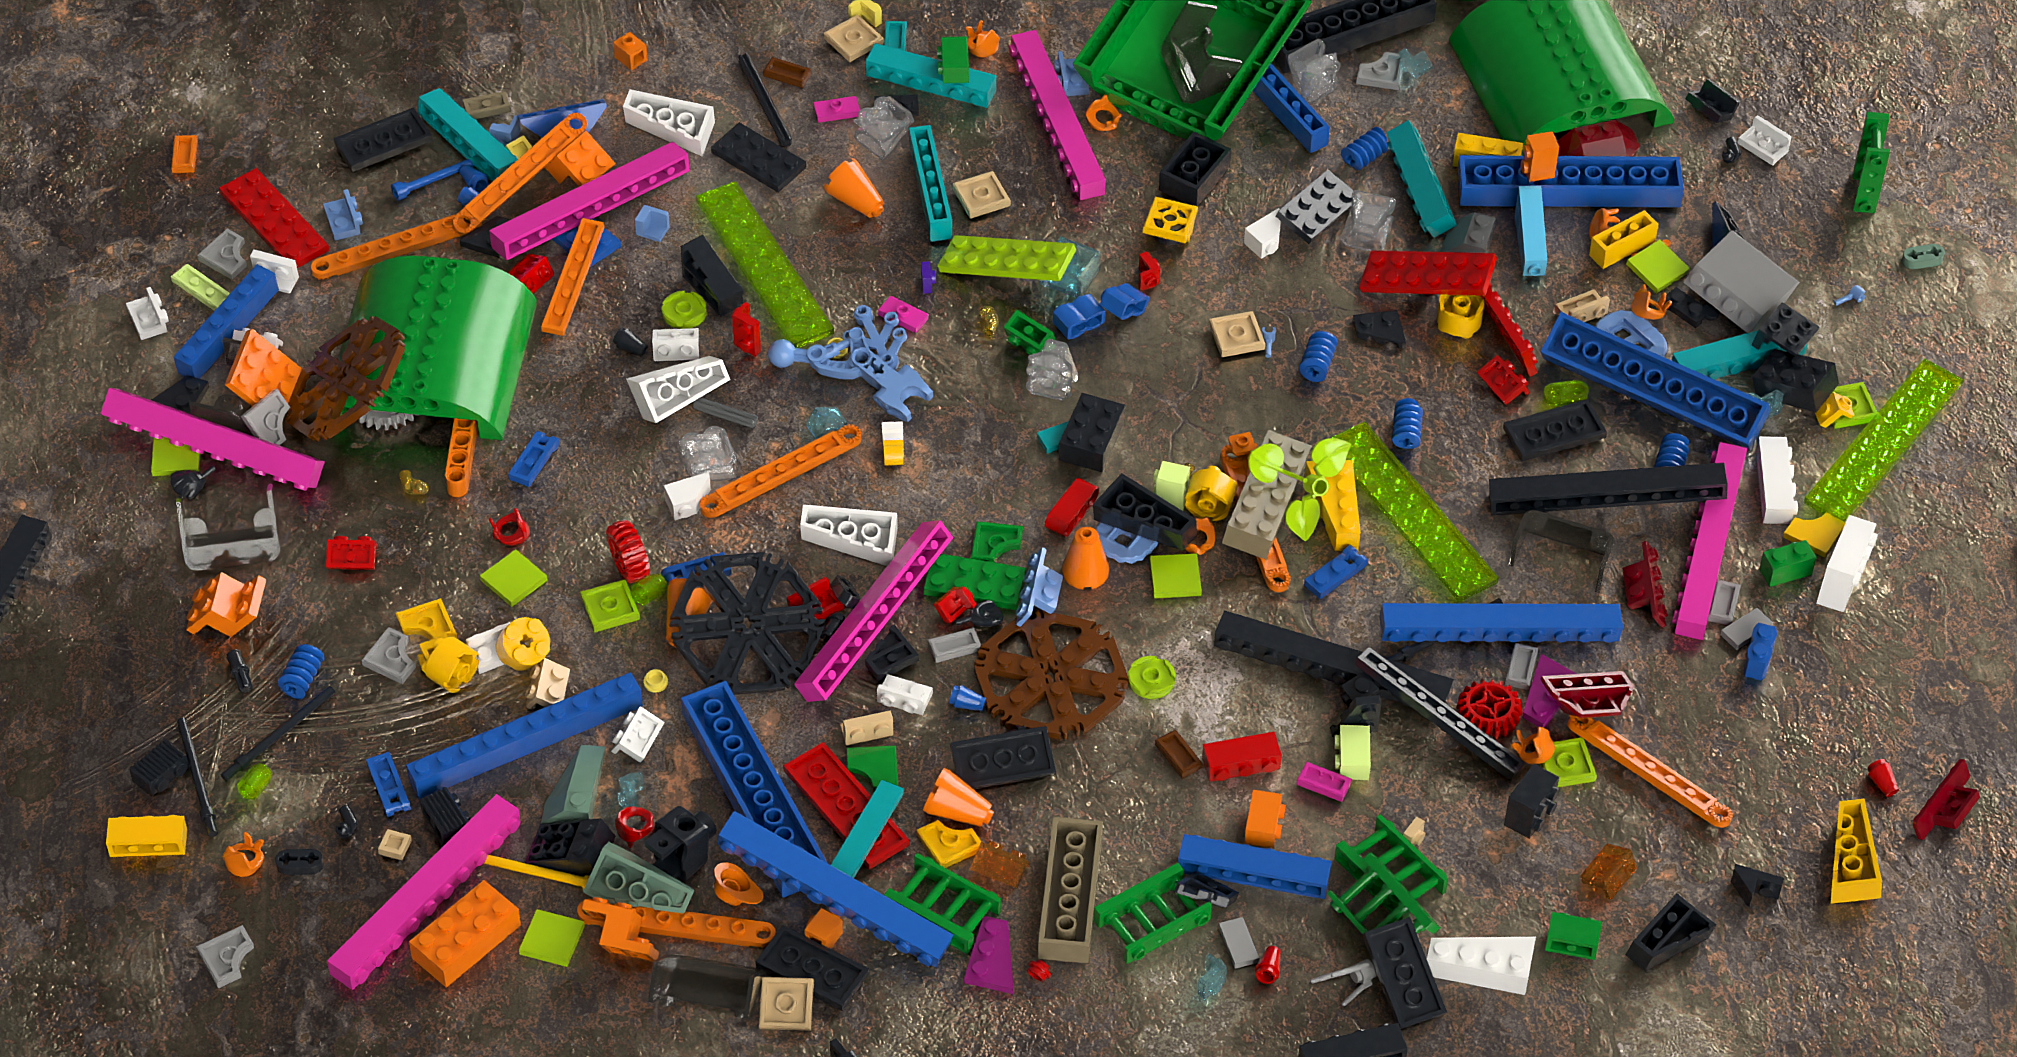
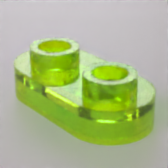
M1580 380L1550 383L1544 388L1543 400L1550 406L1572 404L1586 400L1589 387Z

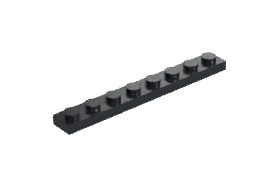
M1370 647L1355 661L1354 665L1398 696L1423 717L1433 722L1462 746L1468 748L1501 775L1512 780L1525 765L1524 761Z

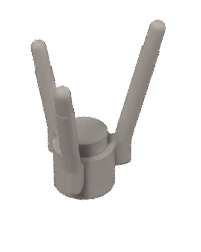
M1366 959L1351 967L1312 978L1310 983L1313 984L1350 973L1352 980L1355 983H1361V985L1341 1003L1342 1006H1346L1365 988L1372 986L1371 979L1376 977V970L1373 963Z

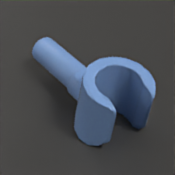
M1855 285L1848 294L1835 300L1834 304L1837 306L1852 298L1857 302H1861L1865 299L1864 293L1866 291L1860 286Z
M1265 327L1262 328V336L1266 345L1265 356L1267 358L1271 357V345L1275 341V327H1273L1272 332H1266Z

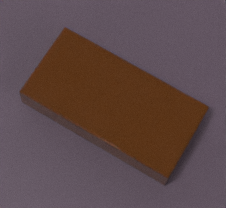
M774 57L770 59L763 70L764 77L800 88L805 86L812 74L810 68Z
M1176 729L1155 740V746L1181 778L1202 769L1203 763Z

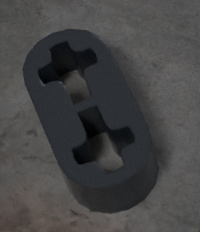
M837 575L831 582L830 587L837 599L845 606L854 609L861 600L854 586L840 575Z
M286 849L278 852L275 857L276 868L283 875H312L319 873L324 867L322 854L316 849ZM311 859H315L313 864H309ZM286 860H290L288 865H284Z

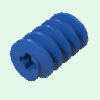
M1373 127L1365 135L1360 136L1359 139L1354 140L1353 143L1343 148L1340 155L1347 165L1352 166L1356 170H1361L1363 166H1367L1369 162H1373L1382 153L1388 151L1387 137L1381 128Z
M1317 331L1309 337L1302 362L1299 366L1300 373L1309 381L1321 382L1326 378L1338 344V340L1333 334Z
M1412 398L1397 401L1394 409L1392 442L1395 446L1404 449H1414L1421 442L1423 410L1419 407L1418 402Z
M1677 433L1665 435L1662 438L1654 467L1685 465L1687 455L1689 454V440Z
M307 644L296 647L282 676L278 680L280 689L286 695L294 699L304 698L305 692L309 689V684L312 683L313 677L317 674V669L320 668L321 662L325 659L322 651Z

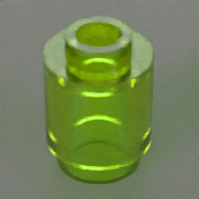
M659 573L646 576L632 585V598L641 605L650 603L664 594V591L667 589L666 580Z
M262 763L251 766L237 783L239 794L245 799H257L271 782V770Z

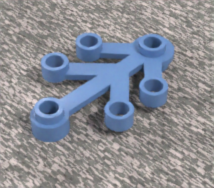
M866 305L858 306L854 312V317L857 324L865 327L870 339L865 338L869 348L876 350L879 354L877 356L896 370L899 365L897 353L902 343L907 339L906 331L903 328H896L892 332L899 323L897 314L895 312L885 314V325L879 335L872 322L874 317L871 308ZM850 330L843 333V339L849 337ZM892 332L894 341L887 351L885 344Z

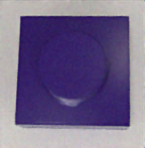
M930 261L921 262L923 294L932 293V284H936L935 270H931Z

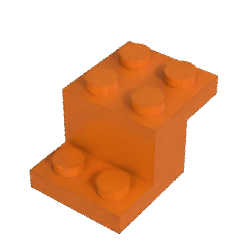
M585 131L546 165L545 169L559 184L570 176L580 187L602 176L616 163L592 136Z
M222 572L215 578H210L206 585L201 589L198 588L192 596V601L194 602L187 615V620L189 621L186 630L195 634L205 625H209L232 637L257 618L266 579L258 575L252 581L242 584Z
M593 897L592 901L584 899L582 910L593 918L605 920L599 945L611 953L653 962L658 961L659 952L653 947L654 945L649 943V940L638 938L642 917L636 912V909L632 908V905L617 902V906L607 903L608 900Z

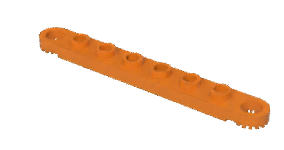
M578 112L569 114L454 216L452 221L454 231L460 235H467L478 227L548 165L561 151L584 133L587 127L585 116ZM572 119H577L581 122L582 127L576 130L571 128L569 123ZM460 218H466L470 222V226L462 229L457 221Z
M456 214L317 258L311 264L312 275L316 279L318 278V280L329 279V277L334 275L339 276L386 259L398 257L463 236L456 233L452 227V221ZM460 218L457 221L462 229L470 226V223L466 222V218ZM321 266H327V269L324 271L317 270Z
M850 424L848 426L844 425L839 430L832 431L715 490L714 493L705 495L700 500V512L708 518L718 517L858 446L862 440L860 428L858 429V426L855 427L853 424L852 426ZM846 434H854L855 438L848 440L844 436ZM710 503L718 505L714 509L711 508V510L710 508L707 509V507H705Z
M1227 444L1221 450L1220 461L1225 474L1238 484L1234 497L1237 504L1250 469L1244 455H1239L1236 459L1227 457L1228 453L1233 454L1230 444ZM1275 538L1267 560L1258 556L1256 558L1268 588L1275 592H1284L1289 588L1291 576H1289L1286 562L1277 538ZM1273 578H1281L1284 582L1278 584L1279 582L1276 583Z
M1569 715L1567 721L1569 729L1710 824L1720 828L1730 825L1733 817L1732 810H1729V807H1725L1724 804L1718 803L1716 798L1599 720L1595 721L1592 717L1578 718Z
M584 900L580 902L577 907L578 918L584 921V924L604 927L605 920L585 915L584 910H582ZM640 906L632 907L642 917L639 930L642 933L746 947L756 946L758 948L761 947V949L767 947L776 935L775 927L768 922L688 911L676 913ZM764 930L765 932L766 930L770 936L766 939H761L757 937V933L759 934V931L762 932Z

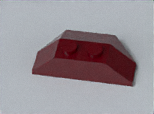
M1617 120L1573 128L1557 141L1559 145L1558 156L1633 157L1640 149V144L1633 130Z
M1624 671L1542 676L1540 679L1563 713L1578 718L1621 715L1634 689L1633 684Z

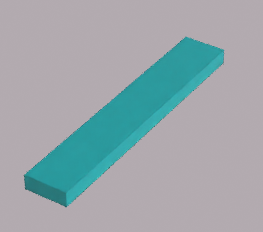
M881 780L831 866L852 878L855 877L902 798L904 788Z

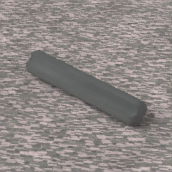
M703 397L693 402V408L750 428H755L758 423L757 415Z

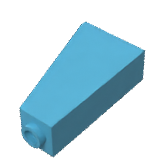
M1519 186L1514 217L1523 276L1545 275L1547 267L1541 186Z

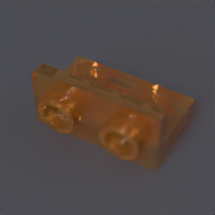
M989 841V844L981 842L970 870L1017 889L1025 868L1030 866V862L1025 859L1026 855L1016 850H1012L1011 853L1002 850L1004 846L993 841Z
M1607 843L1583 871L1580 878L1583 884L1603 888L1606 898L1612 899L1631 875L1634 874L1637 864L1631 849Z

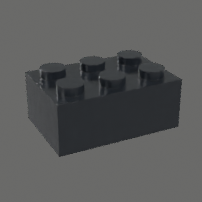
M1193 132L1160 171L1159 191L1189 205L1198 207L1230 168L1231 148Z
M1778 349L1772 351L1752 376L1756 398L1817 412L1839 385L1835 363L1799 354L1793 356L1789 352Z
M1081 393L1059 442V461L1103 472L1125 423L1126 405Z

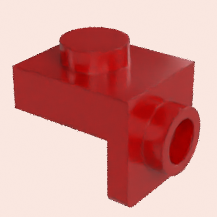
M1147 251L1139 254V270L1141 273L1139 274L1138 288L1143 291L1160 284L1161 268L1158 261L1152 258Z
M961 586L952 587L933 605L945 624L954 621L966 609H972L977 604L973 600L972 593L966 587Z

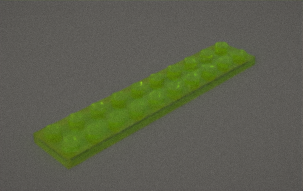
M734 181L696 195V202L785 338L795 348H800L833 335L834 327L738 183Z
M1924 358L1805 496L1804 504L1822 514L1828 513L1845 523L1849 515L1852 516L1963 386L1964 379Z
M1365 421L1330 437L1338 438L1351 444L1346 460H1353L1355 480L1458 602L1498 583L1499 577Z

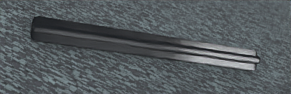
M740 54L738 62L780 144L783 147L790 146L792 144V137L749 54Z

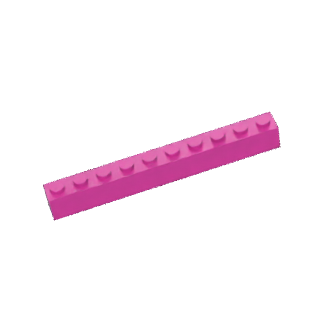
M1032 30L1011 35V45L1008 46L1010 56L1015 58L1016 69L1022 73V81L1024 86L1029 88L1031 101H1035L1037 115L1042 117L1044 130L1050 134V143L1052 147L1055 146L1057 149V158L1059 162L1064 164V173L1071 180L1072 191L1077 193L1080 200L1105 195L1106 179L1037 31Z
M670 142L489 230L492 249L505 260H509L579 226L582 218L591 220L690 171L688 153L674 142Z
M108 389L101 415L107 416V421L121 425L124 422L129 424V429L142 432V429L147 430L151 437L162 439L164 436L170 439L169 443L181 447L183 444L191 446V451L203 454L204 451L211 453L210 457L216 460L224 461L225 458L232 460L231 465L243 469L245 465L253 468V473L265 476L266 473L274 475L273 480L286 483L287 480L294 482L293 487L307 491L308 487H317L325 462L120 389Z
M1720 442L1718 451L1713 450L1710 463H1725L1728 483L1727 499L1706 500L1705 503H1700L1698 516L1702 517L1701 521L1696 520L1693 534H1698L1697 538H1692L1689 550L1694 553L1693 556L1688 555L1685 569L1689 570V574H1683L1681 587L1685 588V591H1679L1676 604L1681 606L1680 610H1675L1672 624H1677L1675 630L1677 635L1700 640L1704 638L1747 448Z
M941 520L922 522L794 683L807 702L824 701L830 696L953 539V536Z
M496 794L327 960L330 975L351 990L358 984L365 982L368 975L376 967L381 966L386 957L393 950L398 949L403 940L410 933L415 932L420 923L427 916L432 915L437 906L444 899H448L454 889L461 882H465L477 866H481L486 861L487 854L489 855L494 849H498L504 839L519 828L521 823L519 809Z

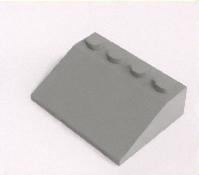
M1730 231L1695 265L1683 283L1744 331L1750 333L1759 330L1782 302L1785 303L1800 282L1737 233Z

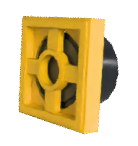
M1155 196L1143 226V233L1153 235L1159 243L1164 245L1189 242L1190 235L1192 236L1198 207Z

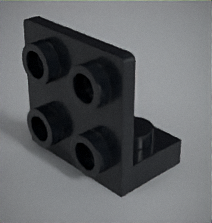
M1782 302L1759 328L1752 346L1759 350L1764 344L1768 345L1772 341L1793 356H1797L1817 333L1819 326Z

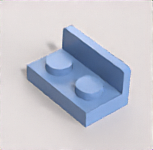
M1059 51L1058 60H1054V70L1056 73H1059L1057 76L1066 96L1088 95V84L1073 66L1076 58L1064 59L1063 52Z
M348 189L343 190L344 199L323 204L334 240L361 234L359 225L363 224L360 211H355L357 203L354 196L350 197Z

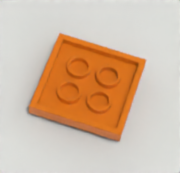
M250 329L245 332L225 386L252 407L273 389H278L288 403L302 368L256 331Z

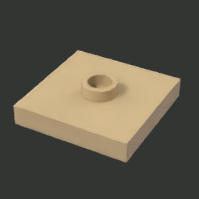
M858 14L824 32V39L849 62L871 51L875 43L884 44V38Z
M993 171L953 183V190L969 218L1011 206V200Z
M1253 311L1209 319V326L1221 357L1265 349V342Z
M762 977L759 1028L811 1031L814 979Z

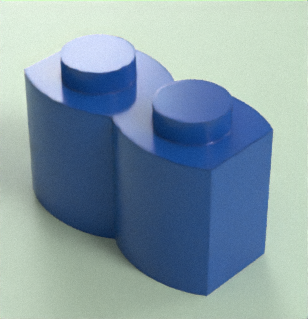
M1124 283L1117 287L1113 286L1105 289L1101 294L1100 306L1124 320L1132 315L1139 316L1144 313L1150 297L1130 284Z
M1091 294L1078 296L1072 303L1059 305L1053 311L1052 322L1067 339H1074L1085 331L1102 325L1105 322L1106 311Z
M1757 623L1754 627L1743 669L1745 677L1761 681L1766 677L1777 636L1775 626Z

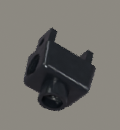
M677 806L655 822L654 834L644 841V847L654 853L656 862L652 864L653 866L675 879L678 877L682 881H686L707 863L709 839L717 833V828L707 813L697 811L692 814L684 807ZM681 852H683L682 860L677 857Z

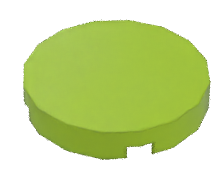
M677 291L670 294L663 301L662 317L673 328L690 329L696 327L704 321L707 315L706 302L696 292L685 293V291Z
M1145 656L1132 663L1128 671V684L1130 689L1142 698H1162L1174 688L1176 673L1169 661L1157 659V656Z

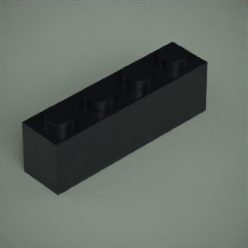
M1394 1023L1382 1024L1377 1028L1368 1030L1360 1029L1342 1036L1334 1035L1325 1040L1308 1041L1299 1046L1298 1057H1407L1408 1048L1399 1024Z

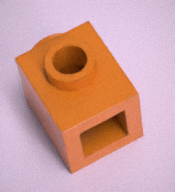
M631 32L626 33L613 42L614 57L631 71L648 60L646 44Z
M821 908L816 915H812L809 918L805 928V936L831 949L843 934V921L838 915Z

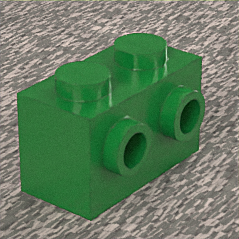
M967 36L941 37V46H937V59H942V62H938V75L943 76V83H969Z
M1019 310L1015 311L1004 326L1007 340L1016 347L1020 345L1025 348V352L1033 358L1038 356L1044 360L1057 343L1052 331Z
M1807 540L1792 542L1786 546L1771 548L1763 552L1759 570L1768 586L1772 587L1812 575L1817 557Z
M1552 912L1545 951L1595 960L1602 921L1589 917L1571 916L1567 913Z

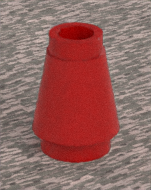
M1879 759L1867 767L1869 771L1868 776L1886 797H1890L1899 791L1890 763H1886L1885 759Z
M1275 946L1266 948V951L1255 967L1256 978L1265 984L1273 983L1280 975L1281 951Z

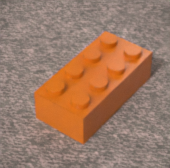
M483 880L409 941L412 959L447 988L521 926L519 908Z

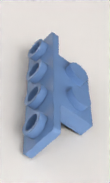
M1043 547L1037 553H1032L1027 562L1029 569L1023 579L1025 586L1020 593L1021 603L1016 610V615L1018 616L1016 625L1019 627L1031 616L1034 605L1052 614L1057 606L1063 576L1043 565L1046 549Z

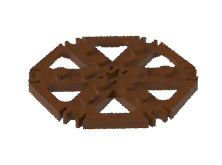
M370 316L369 321L365 318L359 319L320 346L319 349L322 352L315 351L316 358L313 361H307L309 367L304 365L288 402L290 408L286 412L289 415L285 418L286 422L313 442H319L320 437L324 440L332 438L371 411L368 406H376L374 400L378 396H384L381 390L387 392L404 353L405 344L402 341L405 337L403 334L380 318ZM381 330L384 332L385 337L383 340L373 344L370 348L377 331ZM349 339L350 342L341 357V361L331 356V351L336 346L343 344ZM384 364L377 379L371 381L365 377ZM318 375L324 379L310 391L304 392L306 382L310 376ZM348 396L357 400L351 409L341 415ZM318 410L317 417L312 424L307 425L302 422L306 417Z
M1043 610V618H1041L1039 611H1035V619H1027L1021 627L1016 625V617L980 646L978 658L984 660L975 659L974 672L982 696L986 698L985 705L988 714L991 712L993 719L998 715H1003L1000 718L1001 726L1005 725V728L1012 730L1015 729L1016 725H1024L1026 729L1047 726L1049 738L1061 740L1059 732H1062V737L1067 739V731L1069 730L1074 731L1076 736L1079 737L1080 728L1084 735L1123 703L1125 691L1118 689L1127 690L1129 678L1114 636L1110 638L1109 631L1100 635L1101 625H1096L1095 621L1057 613L1050 614ZM1057 623L1080 629L1081 634L1057 653L1049 626ZM1021 631L1025 636L1031 657L1001 651L998 645L1014 632ZM1101 650H1106L1110 655L1114 671L1106 674L1080 667ZM1048 667L1050 669V672H1052V674L1055 675L1054 682L1052 677H1050V675H1047ZM988 675H996L1022 682L1005 696L998 697L993 693ZM1071 692L1102 698L1105 701L1089 714L1082 715L1077 711ZM1046 697L1053 721L1043 723L1025 719L1021 715L1042 698Z

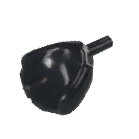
M212 465L202 474L195 470L176 471L171 474V486L182 498L191 500L203 489L206 483L205 478L213 473L216 468Z
M988 600L978 603L971 609L970 615L956 619L957 625L972 621L976 626L992 627L1000 624L1003 621L1004 615L993 601Z

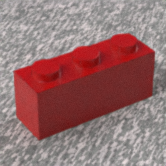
M1275 732L1203 744L1202 760L1209 782L1224 781L1228 778L1239 776L1247 777L1261 772H1273L1281 768L1282 754Z

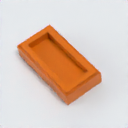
M197 135L175 136L171 165L172 173L195 172Z

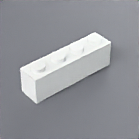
M1759 436L1756 459L1763 523L1790 524L1793 515H1797L1798 502L1793 499L1796 494V484L1792 483L1791 480L1794 476V466L1790 465L1789 462L1792 458V447H1788L1787 437Z

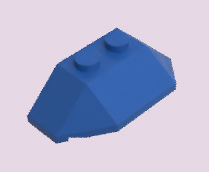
M598 99L517 116L522 125L543 138L569 114L576 112L585 116V119H587L585 131L590 132L607 105L604 99ZM572 119L569 123L571 128L576 130L582 127L581 122L577 119Z

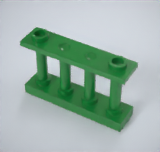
M1866 112L1852 172V179L1860 180L1853 206L1854 212H1876L1890 154V149L1883 148L1889 123V114Z
M1381 814L1376 817L1375 832L1356 846H1349L1344 840L1336 845L1334 859L1356 881L1367 872L1366 868L1369 866L1360 854L1381 839H1384L1392 847L1378 857L1384 865L1398 855H1401L1409 863L1394 874L1399 882L1415 871H1418L1426 879L1409 892L1415 899L1433 887L1442 895L1446 893L1448 878L1445 872L1430 862L1396 829L1390 820H1386ZM1380 877L1377 880L1374 878L1364 888L1374 897L1382 889L1384 882ZM1394 894L1392 897L1389 896L1384 900L1381 905L1391 913L1398 906L1397 903L1400 900ZM1410 912L1408 914L1405 913L1398 921L1408 918Z
M1371 852L1363 858L1369 865L1366 868L1367 872L1340 897L1331 890L1327 893L1332 899L1330 905L1339 914L1343 912L1362 934L1369 931L1362 921L1389 896L1392 897L1394 894L1400 900L1397 903L1398 906L1374 929L1394 923L1405 913L1408 914L1409 912L1415 916L1413 925L1417 934L1427 929L1434 935L1441 928L1382 861ZM1380 877L1384 882L1382 889L1354 914L1347 904L1374 878L1377 880Z
M916 853L914 856V870L916 873L900 892L889 888L884 896L953 934L950 945L969 955L974 948V934L972 931L988 911L999 916L1001 913V898L993 891H987L937 864L932 858ZM925 876L937 882L922 903H916L909 899V896ZM946 888L957 893V897L943 915H938L929 910ZM967 899L979 905L964 926H958L951 922V919Z
M1179 863L1094 907L1095 924L1099 928L1110 924L1127 945L1125 946L1124 953L1126 964L1142 959L1152 950L1197 926L1205 925L1211 919L1212 904L1210 902L1199 907L1191 897L1176 893L1190 911L1177 918L1160 896L1168 891H1174L1176 884L1183 879L1184 869ZM1147 902H1153L1169 923L1156 929L1140 906ZM1132 913L1148 935L1135 940L1119 920V917Z

